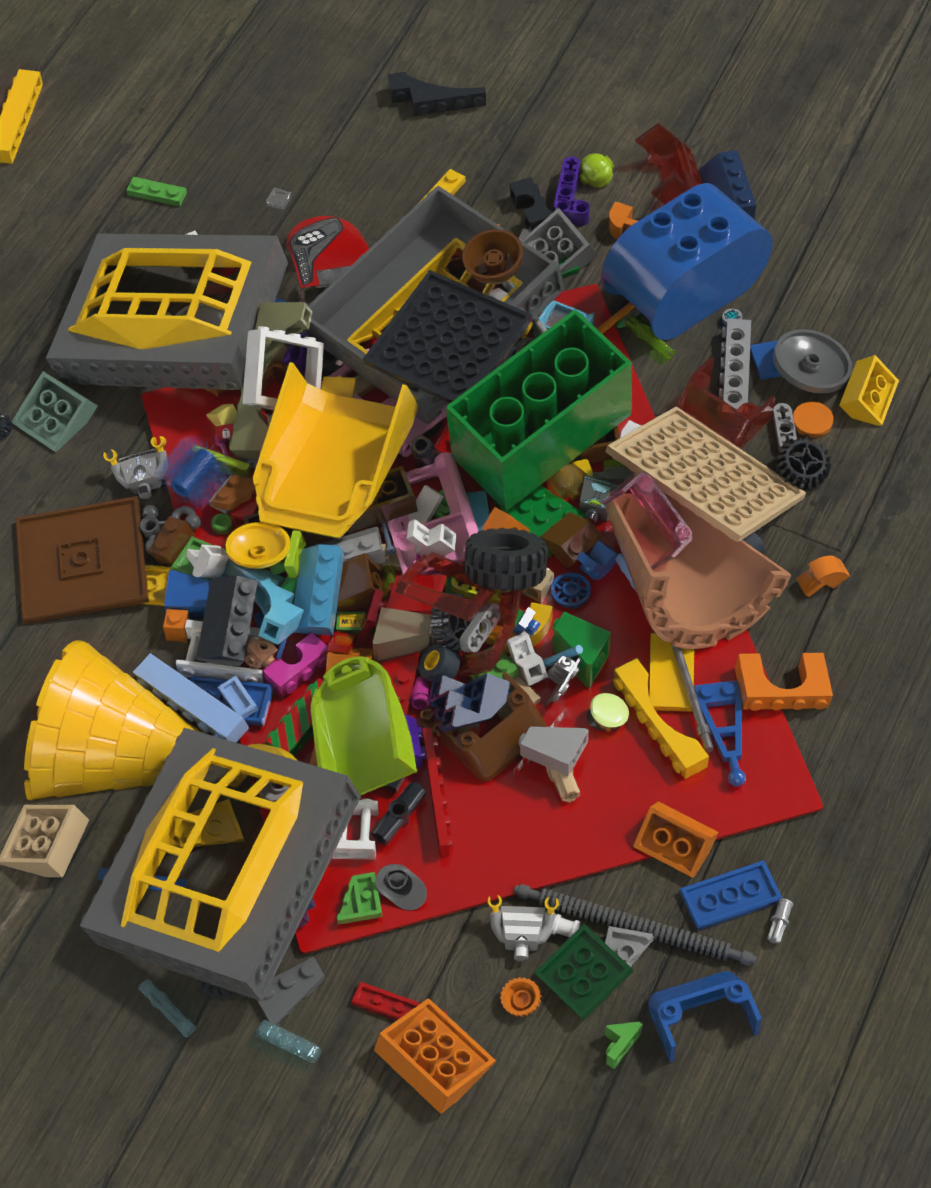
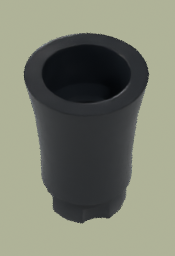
M417 436L411 442V451L414 455L417 469L433 464L435 458L441 454L440 450L425 436Z

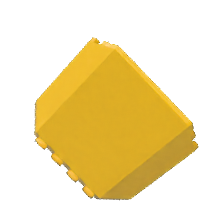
M289 362L253 475L260 522L340 539L372 504L414 423L419 405L407 385L402 384L396 406L330 394L308 384L294 363Z

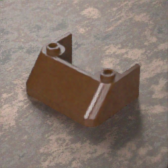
M506 672L502 674V677L510 682V694L507 701L513 713L482 738L472 731H464L457 737H454L449 731H441L440 724L438 725L443 744L481 781L493 779L521 756L518 742L523 733L526 734L530 727H546L544 719L529 695Z

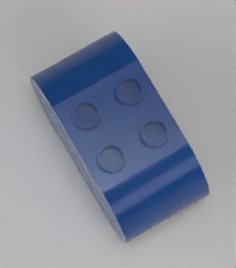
M710 183L699 184L630 226L610 249L602 267L601 282L608 293L623 295L650 320L651 330L657 338L669 340L679 336L746 292L755 283L770 258L773 246L772 236L715 185Z

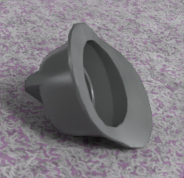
M390 864L380 869L376 875L375 884L379 892L398 907L404 910H414L424 904L427 898L425 884L406 866Z

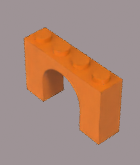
M802 653L798 663L802 685L794 689H782L768 681L763 671L760 654H738L734 667L742 697L743 710H801L812 708L820 710L829 707L833 693L824 653Z

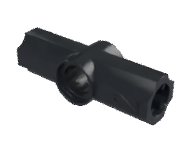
M410 782L401 795L389 804L388 811L371 832V835L377 842L382 845H388L400 828L408 824L410 815L426 796V791L416 782ZM403 812L401 815H396L395 813Z

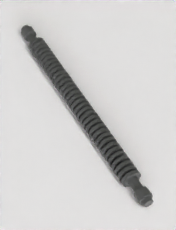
M521 884L520 886L516 885L514 893L520 898L538 900L539 906L543 907L546 898L549 897V906L555 907L556 899L558 898L559 906L556 908V911L560 912L562 908V913L567 911V914L571 915L573 912L575 917L579 913V918L584 916V919L588 920L590 917L592 922L596 918V923H600L602 920V925H605L608 921L607 926H611L613 923V927L616 928L619 925V928L622 929L625 926L627 930L631 928L630 930L650 933L654 935L653 940L657 941L659 937V942H663L665 938L666 944L671 940L670 945L672 946L677 942L676 947L680 948L682 943V949H686L688 945L689 951H692L694 947V952L697 953L698 949H700L699 954L703 955L705 950L706 956H709L710 952H712V958H715V955L718 954L717 959L719 960L723 956V961H727L729 957L739 960L741 964L750 966V964L755 965L757 956H754L752 952L746 950L741 952L731 949L730 943H727V946L724 947L725 942L722 941L721 945H719V940L716 939L715 943H713V938H710L709 942H707V936H704L703 940H701L702 935L698 934V937L695 938L696 933H692L690 937V931H687L684 935L685 930L681 929L680 933H678L679 928L675 927L674 931H672L673 926H669L667 930L666 924H663L661 928L662 923L658 922L657 926H655L656 921L653 920L650 925L649 919H646L644 923L643 917L638 921L639 916L635 915L634 919H632L633 915L629 914L627 918L626 912H623L621 916V911L619 910L615 914L616 909H612L609 912L610 908L606 907L604 911V906L602 905L598 909L599 904H594L593 906V903L589 902L587 905L585 900L581 904V899L578 898L576 901V898L572 897L570 900L569 895H566L564 899V894L561 893L559 896V893L555 892L553 895L552 890H549L547 894V889L545 888L542 892L530 889V886Z

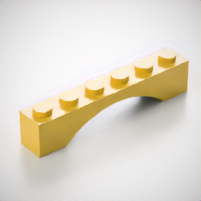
M636 658L615 669L613 679L615 688L618 691H622L626 703L629 707L635 709L639 721L642 724L645 723L648 727L651 738L658 741L662 753L671 759L675 771L681 773L684 779H687L706 769L709 756L696 739L687 737L672 729L656 713L648 694L649 674L639 660Z

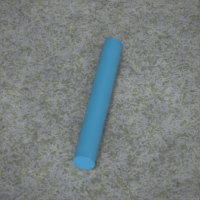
M577 645L543 659L544 666L547 668L554 665L563 656L571 658L581 654L583 648Z

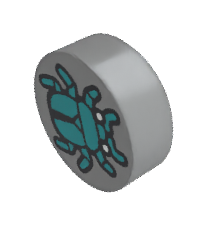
M727 309L722 316L723 324L727 326V318L742 319V313L737 309Z

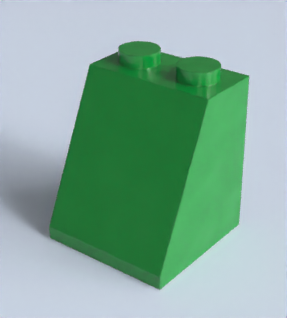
M563 612L560 619L556 618L552 626V630H554L552 642H554L553 651L558 654L577 645L582 646L583 652L570 659L575 662L578 658H581L577 664L579 670L576 676L586 687L590 688L609 657L611 632Z

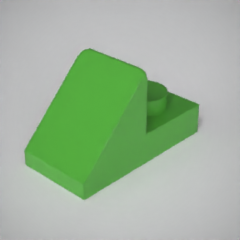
M631 1022L605 1026V1036L613 1041L605 1052L607 1054L606 1064L615 1069L642 1034L643 1024Z

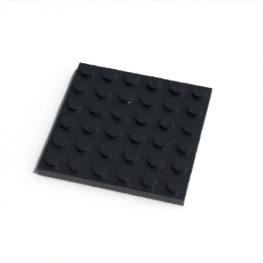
M429 270L362 360L365 365L451 403L500 366L529 326L533 317L530 313Z

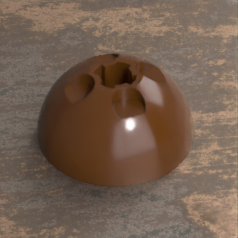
M492 229L483 231L471 238L463 250L462 259L466 270L473 278L485 284H499L509 280L516 274L522 263L523 249L520 240L511 232Z

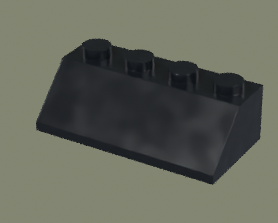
M240 576L210 579L196 654L197 660L218 665L240 667L245 656L257 580Z

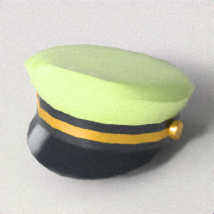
M603 693L592 699L586 717L588 723L593 728L610 732L619 729L628 720L629 710L626 703L618 696Z

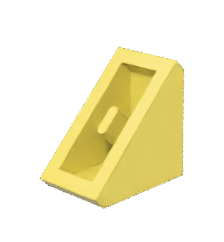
M223 404L208 413L207 417L215 426L234 423L237 411L233 404Z

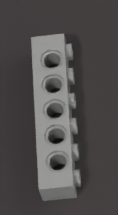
M727 318V326H723L722 338H726V341L722 342L721 354H725V357H721L720 369H724V373H720L719 385H723V389H719V400L722 401V404L718 406V416L722 417L721 425L746 426L751 320Z

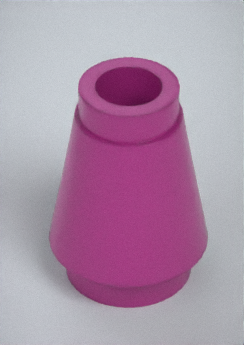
M417 677L410 696V702L415 709L423 710L429 706V683L423 677Z

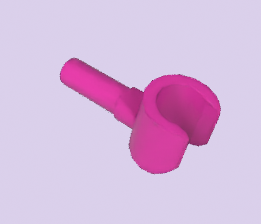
M216 434V445L220 446L225 456L230 457L226 445L224 444L228 442L229 439L226 438L218 440Z

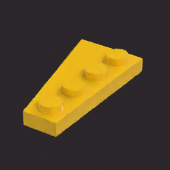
M229 799L215 804L194 847L244 842ZM203 808L190 812V814L199 816ZM182 820L170 845L183 848L195 824Z

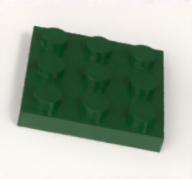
M583 924L534 973L584 1021L634 971L593 931Z

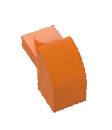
M616 201L609 213V232L618 240L630 226L638 221L632 219L633 207Z
M823 556L808 564L810 568L796 578L804 594L810 597L825 585L832 588L837 587L850 575L840 559L834 556Z

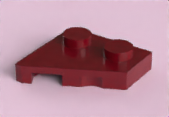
M375 589L368 603L360 626L361 631L354 643L355 646L362 648L371 629H376L379 619L377 614H380L381 607L384 606V602L381 601L382 591Z

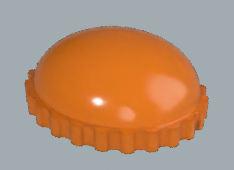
M525 977L509 980V983H506L505 987L502 988L501 1004L511 1015L516 1017L528 1016V1014H532L539 1007L541 992L538 989L539 987L530 979Z

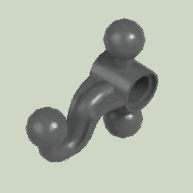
M154 505L145 506L142 511L144 519L140 523L141 530L147 541L145 543V550L150 555L152 554L149 550L166 522L156 519L159 511ZM182 506L174 510L171 517L180 519L181 515L186 514L188 516L185 518V521L192 530L200 527L201 520L191 507Z

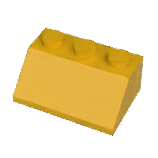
M876 355L858 360L839 406L853 419L882 426L899 380Z

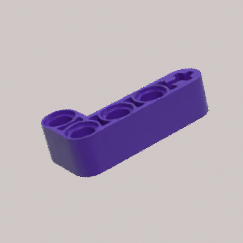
M567 157L564 159L554 201V211L559 208L573 225L584 226L589 223L590 205L586 201L575 199L580 175V161L576 157Z

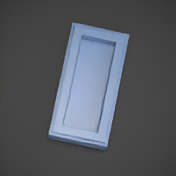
M236 676L217 687L231 709L244 719L259 710Z

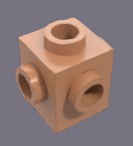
M253 637L247 642L244 661L252 669L261 670L263 667L267 668L275 661L274 656L278 649L273 642L262 637L256 639Z

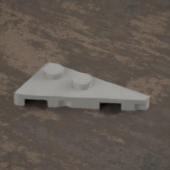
M609 926L605 943L631 967L650 945L654 937L650 933Z

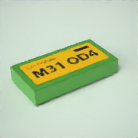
M337 612L336 632L359 634L365 612ZM372 628L369 634H375L376 629Z

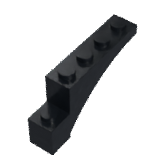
M406 72L388 74V87L392 103L410 100L414 116L486 105L485 87H443L420 81L407 75Z

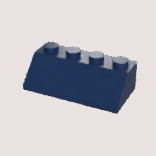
M738 151L718 153L699 169L703 184L710 183L715 185L755 220L756 203Z

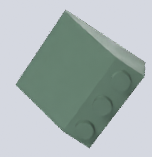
M43 371L13 418L12 423L57 452L88 423L98 406Z

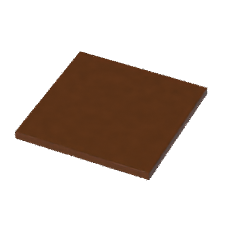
M138 496L15 518L21 611L24 625L150 602Z

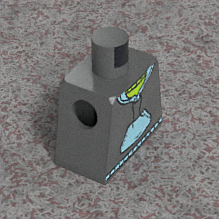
M585 475L580 498V511L586 514L584 519L590 521L593 525H595L597 519L608 521L609 518L606 511L608 493H623V485Z

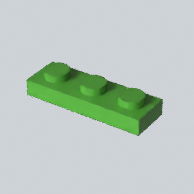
M137 177L132 178L127 188V195L175 206H181L187 194V190L184 187Z

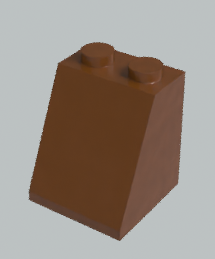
M366 553L343 562L336 616L337 612H366L375 589L383 592L381 601L389 600L384 571Z

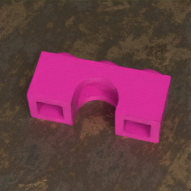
M310 633L296 644L297 657L301 659L300 662L290 665L284 663L281 659H277L263 670L265 683L273 684L274 691L281 698L286 694L292 693L303 681L310 679L319 668L326 666L327 654L329 652L328 646L313 633Z

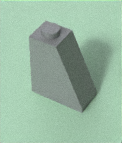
M530 727L527 733H523L519 739L520 755L569 776L588 743L589 730L585 728Z

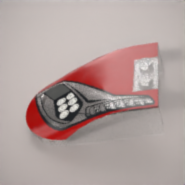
M318 216L300 222L290 231L286 241V249L299 302H305V290L330 286L361 255L369 250V246L359 230L350 222L338 217Z

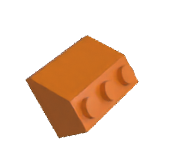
M658 801L650 806L633 847L694 878L709 855L719 832Z

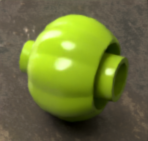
M598 153L589 154L581 161L579 179L584 185L588 184L595 188H602L611 182L614 165L608 156Z

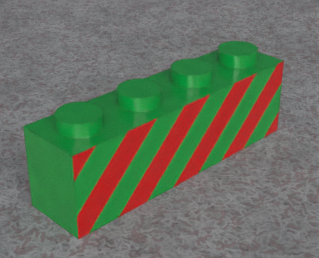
M318 678L314 684L308 686L301 700L298 699L294 703L291 712L282 717L276 730L268 734L266 738L267 745L284 749L294 757L299 754L314 735L311 702L315 689L320 688L323 680Z

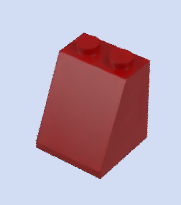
M396 575L395 582L390 583L388 589L390 597L388 601H384L383 608L432 615L431 608L434 607V602L438 601V597L446 595L447 576Z

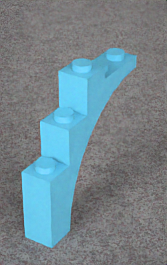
M228 558L225 570L220 577L240 576L258 581L254 601L264 614L258 636L275 644L281 643L298 629L304 611L291 604L294 593L280 588L285 578L280 575H273L268 570L262 572L257 569L242 567Z

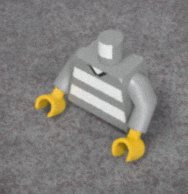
M498 895V903L492 905L490 903V896H488L487 902L492 907L490 911L492 931L497 939L505 944L506 950H514V959L516 961H527L528 951H538L539 944L545 943L552 934V926L556 918L554 910L559 906L558 898L556 899L555 907H550L548 904L549 897L546 898L545 907L548 910L545 912V908L501 906V910H499V906L502 903L501 897Z

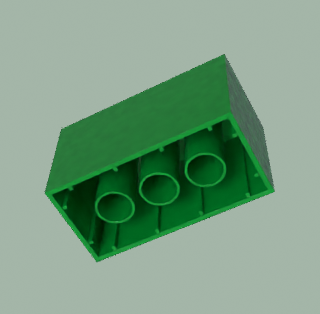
M576 309L446 406L453 459L505 511L509 510L631 415L632 362Z

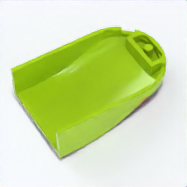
M360 656L345 659L334 665L323 676L325 680L319 689H315L311 702L317 766L347 775L360 795L417 772L407 721L388 672L379 663Z

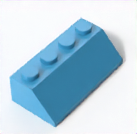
M319 544L302 550L294 606L304 611L299 627L293 633L333 636L344 553L341 546Z

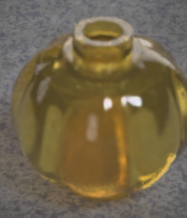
M568 463L547 479L548 490L563 500H577L581 496L585 477L578 466Z

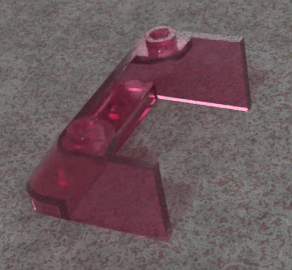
M635 472L601 503L603 505L609 503L628 489L634 494L672 545L650 566L654 570L675 558L691 542L692 532L653 479L647 473Z

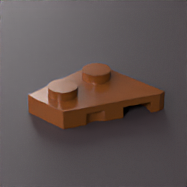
M233 474L212 499L213 507L231 511L241 503L252 499V493L256 492L253 479Z

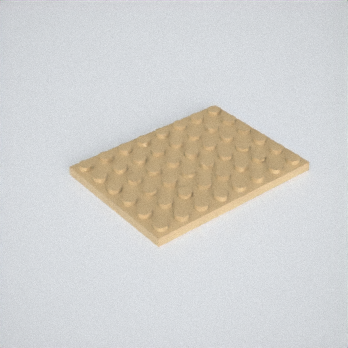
M677 406L609 444L605 451L614 460L621 462L629 470L643 477L648 483L659 488L664 494L669 495L678 501L680 505L685 506L694 512L696 516L703 518L714 528L719 529L736 542L743 540L802 501L806 495V492L797 486H792L789 481L785 483V478L780 477L779 474Z

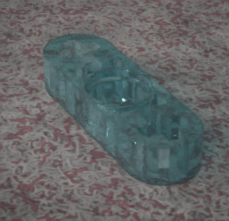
M263 1020L256 1030V1033L262 1039L308 1062L316 1063L322 1053L317 1045L269 1021Z

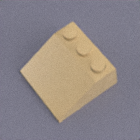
M24 805L0 854V865L44 877H63L89 819L75 805Z

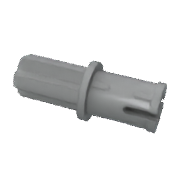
M782 898L779 900L775 915L771 917L772 925L767 939L773 944L781 942L785 927L789 925L788 917L793 903L788 899Z

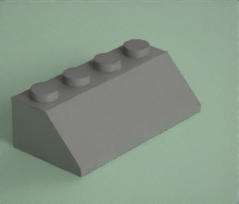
M378 527L346 535L340 539L336 538L319 543L322 545L341 546L344 553L343 562L366 553L377 565L386 563Z

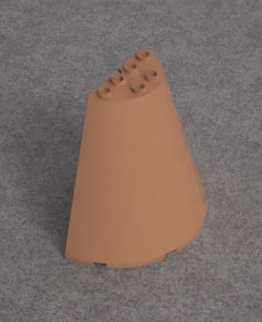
M608 493L606 500L608 518L651 628L663 641H668L680 648L699 649L714 646L717 644V640L722 638L730 640L750 628L770 609L768 604L774 597H780L791 577L789 572L743 540L736 542L730 539L725 533L714 528L703 518L696 516L694 512L680 505L678 501L669 495L648 494L640 499L638 493Z

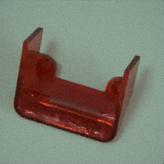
M657 123L635 139L637 144L647 150V159L650 164L657 166L660 170L663 183L651 191V194L660 200L663 205L692 187L703 184L690 147L660 123Z
M710 357L691 375L676 406L742 449L773 418L775 397L772 395L761 407L753 403H744L738 409L732 407L706 390L712 379L714 359Z

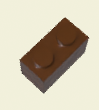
M169 516L149 552L158 563L172 567L195 533L186 521Z

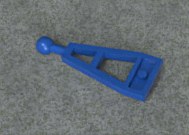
M738 680L695 685L694 689L705 723L709 726L711 737L723 762H729L731 771L728 774V781L732 786H742L746 781V775L739 769L738 760H741L742 697ZM735 704V726L716 728L707 707ZM735 736V751H727L722 741L723 737Z

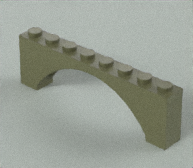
M305 302L261 303L260 309L257 312V323L254 330H258V326L268 327L269 331L272 332L273 330L285 331L286 335L290 333L298 334L303 330H309L313 311ZM265 339L263 375L272 358L286 343ZM243 383L229 448L238 459H259L269 426L263 417L261 408L242 404Z

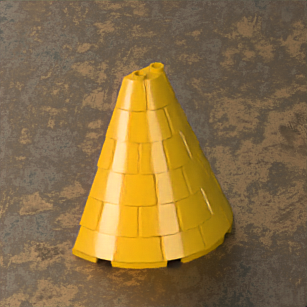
M80 640L73 641L62 650V659H56L53 663L36 703V706H38V720L31 721L24 770L28 771L30 779H26L24 782L27 800L33 801L34 799L52 796L58 798L108 789L121 790L139 786H152L155 784V779L164 767L165 760L175 746L176 739L181 734L183 728L203 732L187 722L149 690H146L130 675L124 673L108 658L102 656L89 643Z

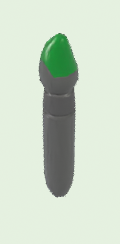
M634 308L619 321L617 328L626 327L641 312Z

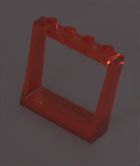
M433 552L428 556L423 554L419 561H416L404 574H401L395 583L397 585L395 592L466 621H470L498 591L497 589L490 590L487 587L483 588L478 584L472 583L465 575L464 564ZM427 568H434L480 590L473 598L467 599L413 582Z

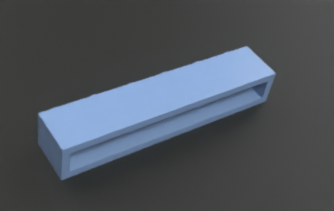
M151 653L133 671L137 682L141 686L151 690V693L158 699L165 700L166 704L174 711L179 710L182 712V716L191 723L195 721L204 733L210 732L215 737L236 743L249 729L242 716Z

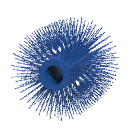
M207 441L206 450L204 447L202 449L203 444L200 448H194L189 444L190 446H187L189 448L187 449L188 452L183 449L185 445L187 446L183 442V447L181 448L185 451L182 452L184 455L177 458L180 462L178 464L173 463L174 467L168 464V473L165 472L169 478L167 480L171 482L172 487L169 488H173L177 494H180V498L181 496L188 497L189 499L196 497L201 500L198 497L201 494L205 499L209 500V494L207 495L206 493L210 491L214 495V488L211 491L207 486L211 488L215 485L219 489V482H216V485L213 483L215 481L213 478L219 481L215 477L217 474L220 475L218 472L224 475L220 471L222 468L218 467L220 465H216V463L220 464L223 461L216 462L219 460L215 458L221 457H214V454L207 451ZM221 476L222 478L220 479V481L224 483V477Z

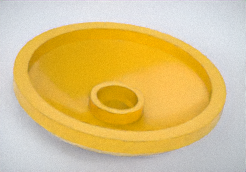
M263 522L250 523L237 528L229 535L226 541V552L230 560L237 565L250 569H262L277 564L284 559L290 548V538L284 529L277 525Z

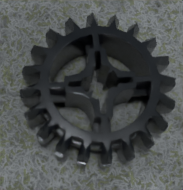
M799 436L796 440L791 438L788 443L785 442L777 453L775 463H777L776 470L780 471L779 476L785 477V483L789 481L792 486L797 485L801 490L805 487L808 491L811 487L816 489L819 484L822 485L830 474L832 464H830L831 457L826 456L828 450H822L823 443L817 445L815 444L816 439L810 442L808 436L804 440ZM801 452V454H794V456H791V454ZM813 471H817L814 474L806 475L807 472L813 473Z
M451 593L438 597V601H435L434 607L431 608L432 615L429 616L431 619L429 626L432 627L431 634L435 636L434 642L438 643V647L449 648L453 652L462 651L460 638L476 613L472 610L473 604H469L468 598H464L463 595Z

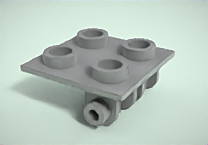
M563 656L549 669L548 677L557 686L544 705L545 707L551 701L555 703L560 695L565 693L569 687V680L573 679L579 670L577 664L581 658L574 662L569 657Z

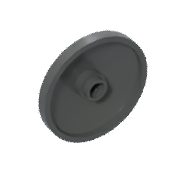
M798 329L789 331L778 339L773 350V362L781 376L792 385L808 392H835L847 383L852 372V362L845 348L830 336L814 330Z

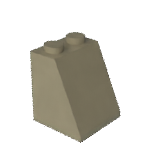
M381 607L373 640L374 661L380 663L414 652H420L422 657L428 647L437 643L434 642L435 636L431 634L432 627L429 626L431 624L429 616L431 615Z

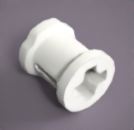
M557 914L552 926V934L555 935L557 933L570 938L578 930L580 921L576 920L573 922L561 918V915Z

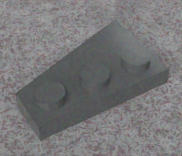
M314 957L275 976L263 1000H256L273 1031L287 1015L289 1016L295 1010L294 1008L303 998L306 999L325 980V975Z

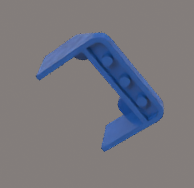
M723 971L656 992L650 996L648 1009L669 1062H673L675 1059L676 1044L668 1026L680 1021L682 1011L716 1000L727 998L732 1003H741L754 1036L759 1034L762 1018L745 982L732 972Z

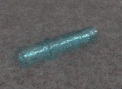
M146 979L140 984L138 990L151 1001V1006L154 1009L158 1008L184 1037H189L195 1031L196 1026L168 999V995L164 991L161 992L150 979Z

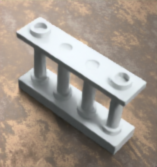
M186 621L187 639H191L186 661H176L178 673L184 677L200 676L227 680L236 676L239 681L264 683L263 671L260 669L218 665L210 662H194L202 621ZM250 627L247 642L253 637L259 638L260 636L258 635L261 628Z
M371 799L359 800L352 814L362 815L360 840H346V827L331 859H376L375 841L369 840L371 815L378 816V802Z

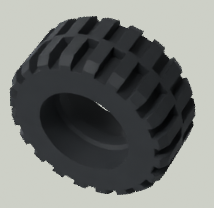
M491 528L486 531H478L477 534H472L465 543V575L472 583L478 584L480 587L501 591L527 590L530 587H536L546 576L547 545L540 536L537 537L534 533L514 528Z

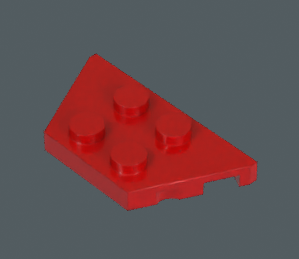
M414 652L379 663L388 672L395 692L401 698L400 705L405 715L409 714L410 696L417 677L421 658L420 652Z

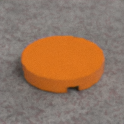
M818 402L803 403L793 413L795 430L803 436H810L809 438L823 437L829 433L833 425L831 410Z

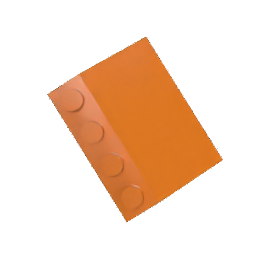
M429 998L380 1032L374 1051L440 1114L458 1102L496 1061Z

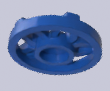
M564 573L553 581L551 595L556 604L565 608L578 609L589 600L591 586L589 581L580 574ZM571 578L569 582L562 581L563 579ZM580 581H582L587 588L580 586ZM555 587L559 590L557 594L554 591Z

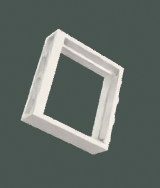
M258 326V330H249L242 404L270 410L275 409L278 399L261 396L265 339L306 347L305 381L319 389L321 388L324 343L317 342L316 338L313 337L300 338V334L290 333L286 335L285 331L273 330L272 332L269 331L268 327Z

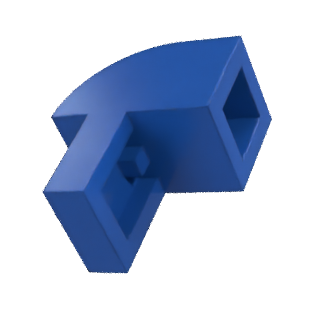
M597 541L589 554L581 552L576 559L582 562L579 569L594 580H599L613 568L619 553L606 543Z

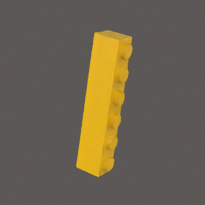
M19 69L17 75L13 78L12 88L8 90V98L3 103L0 116V163L13 164L43 86L41 74L38 71Z

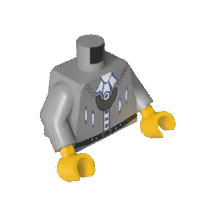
M160 436L161 443L159 445L155 437L151 439V444L155 449L120 458L118 463L116 461L118 456L116 451L111 449L113 452L112 459H108L105 452L103 454L105 460L111 462L112 466L110 467L116 480L124 488L131 489L133 494L139 493L141 499L150 498L152 496L151 490L161 486L162 476L166 474L163 472L166 469L163 468L165 466L162 464L164 460L168 463L166 450L163 449L166 445V439Z

